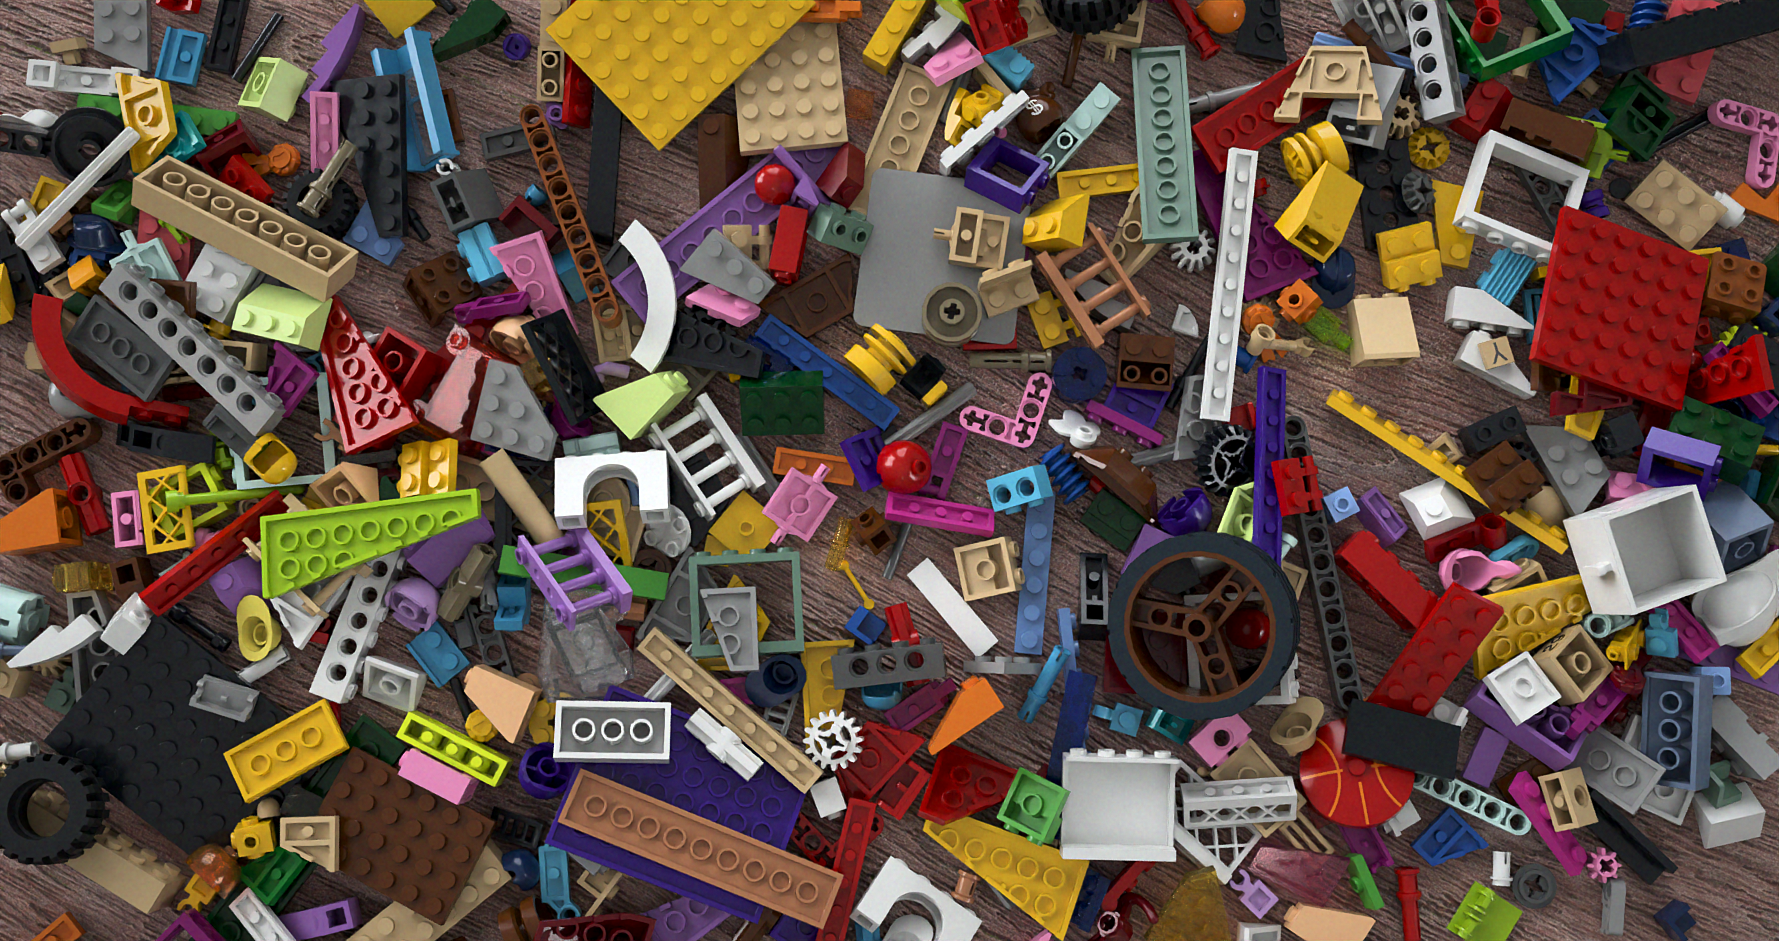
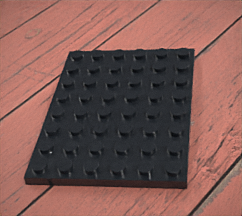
M153 614L145 633L124 655L118 654L43 742L60 755L78 758L84 761V765L92 766L97 771L95 777L103 778L106 784L103 788L211 873L223 880L242 858L238 856V850L233 849L231 844V833L234 832L241 819L257 816L258 804L266 798L275 799L282 811L322 764L249 804L245 803L223 753L291 716L262 692L259 693L251 718L246 722L190 706L191 697L196 694L198 689L196 684L205 674L257 691L259 690L164 614L159 617Z

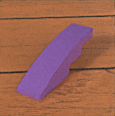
M356 3L321 42L327 49V52L311 69L318 78L301 96L309 104L310 91L333 92L330 81L340 80L349 66L360 41L367 14Z

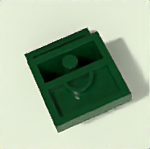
M1639 70L1623 73L1598 110L1609 120L1603 130L1640 162L1649 161L1677 116L1666 108L1671 98Z

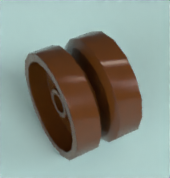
M537 894L520 902V910L511 906L498 913L497 916L499 929L504 941H533L539 921L554 919L547 905L542 903V899Z

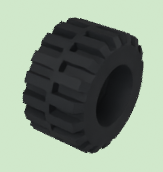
M315 168L313 173L308 169L303 171L304 176L301 177L297 174L293 177L296 181L293 184L289 182L286 186L289 192L283 194V199L287 201V203L282 204L283 210L287 212L286 215L331 238L333 236L338 239L344 236L342 232L344 230L348 232L350 223L356 218L354 213L359 212V206L355 204V202H358V198L353 193L354 190L351 186L339 178L331 190L333 192L331 209L326 215L315 219L300 210L296 204L298 201L302 202L310 190V183L317 181L323 170Z

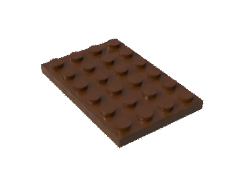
M353 746L315 815L339 816V870L440 926L444 925L498 822L463 803L456 805L398 775L400 769Z

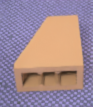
M485 664L475 665L474 668H470L464 681L467 684L464 689L466 695L508 742L516 743L521 741L542 689Z
M1298 902L1296 906L1292 905L1284 916L1286 921L1283 925L1305 941H1363L1376 920L1365 913Z

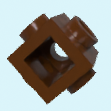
M873 506L850 522L856 530L852 535L861 547L867 545L875 556L897 541L889 528L893 525L891 521L885 519L884 512L878 514Z

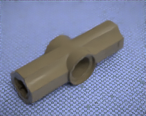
M482 542L474 544L462 565L453 568L448 578V588L441 597L436 612L444 620L450 622L458 620L470 599L480 595L484 587V577L497 557L496 550Z

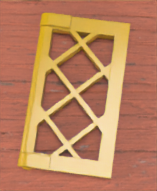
M186 465L137 473L146 551L149 555L196 547L191 506L188 505L185 506V509H182V517H179L174 512L168 513L179 521L169 534L159 526L167 515V506H164L155 499L164 486L169 490H176L167 483L171 476L178 475L179 482L177 493L189 494ZM156 479L160 484L150 495L148 480ZM152 502L163 509L155 522H153ZM184 525L186 540L179 541L174 536L180 527ZM156 529L167 537L162 544L156 545Z
M622 498L587 502V511H591L597 516L591 525L587 526L589 532L601 542V548L605 545L617 554L612 560L613 564L620 556L624 566L633 567ZM614 508L616 524L603 515L606 509ZM599 518L612 527L605 539L591 529ZM614 530L618 532L621 550H618L607 541Z

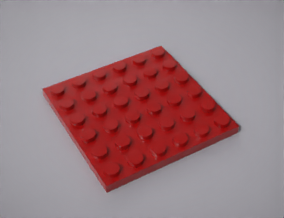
M1566 205L1560 208L1529 360L1671 412L1681 411L1710 259Z

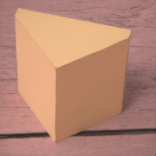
M343 461L309 485L328 508L380 501L377 468Z

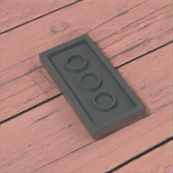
M98 294L93 295L66 337V340L145 402L153 401L177 364L124 312Z

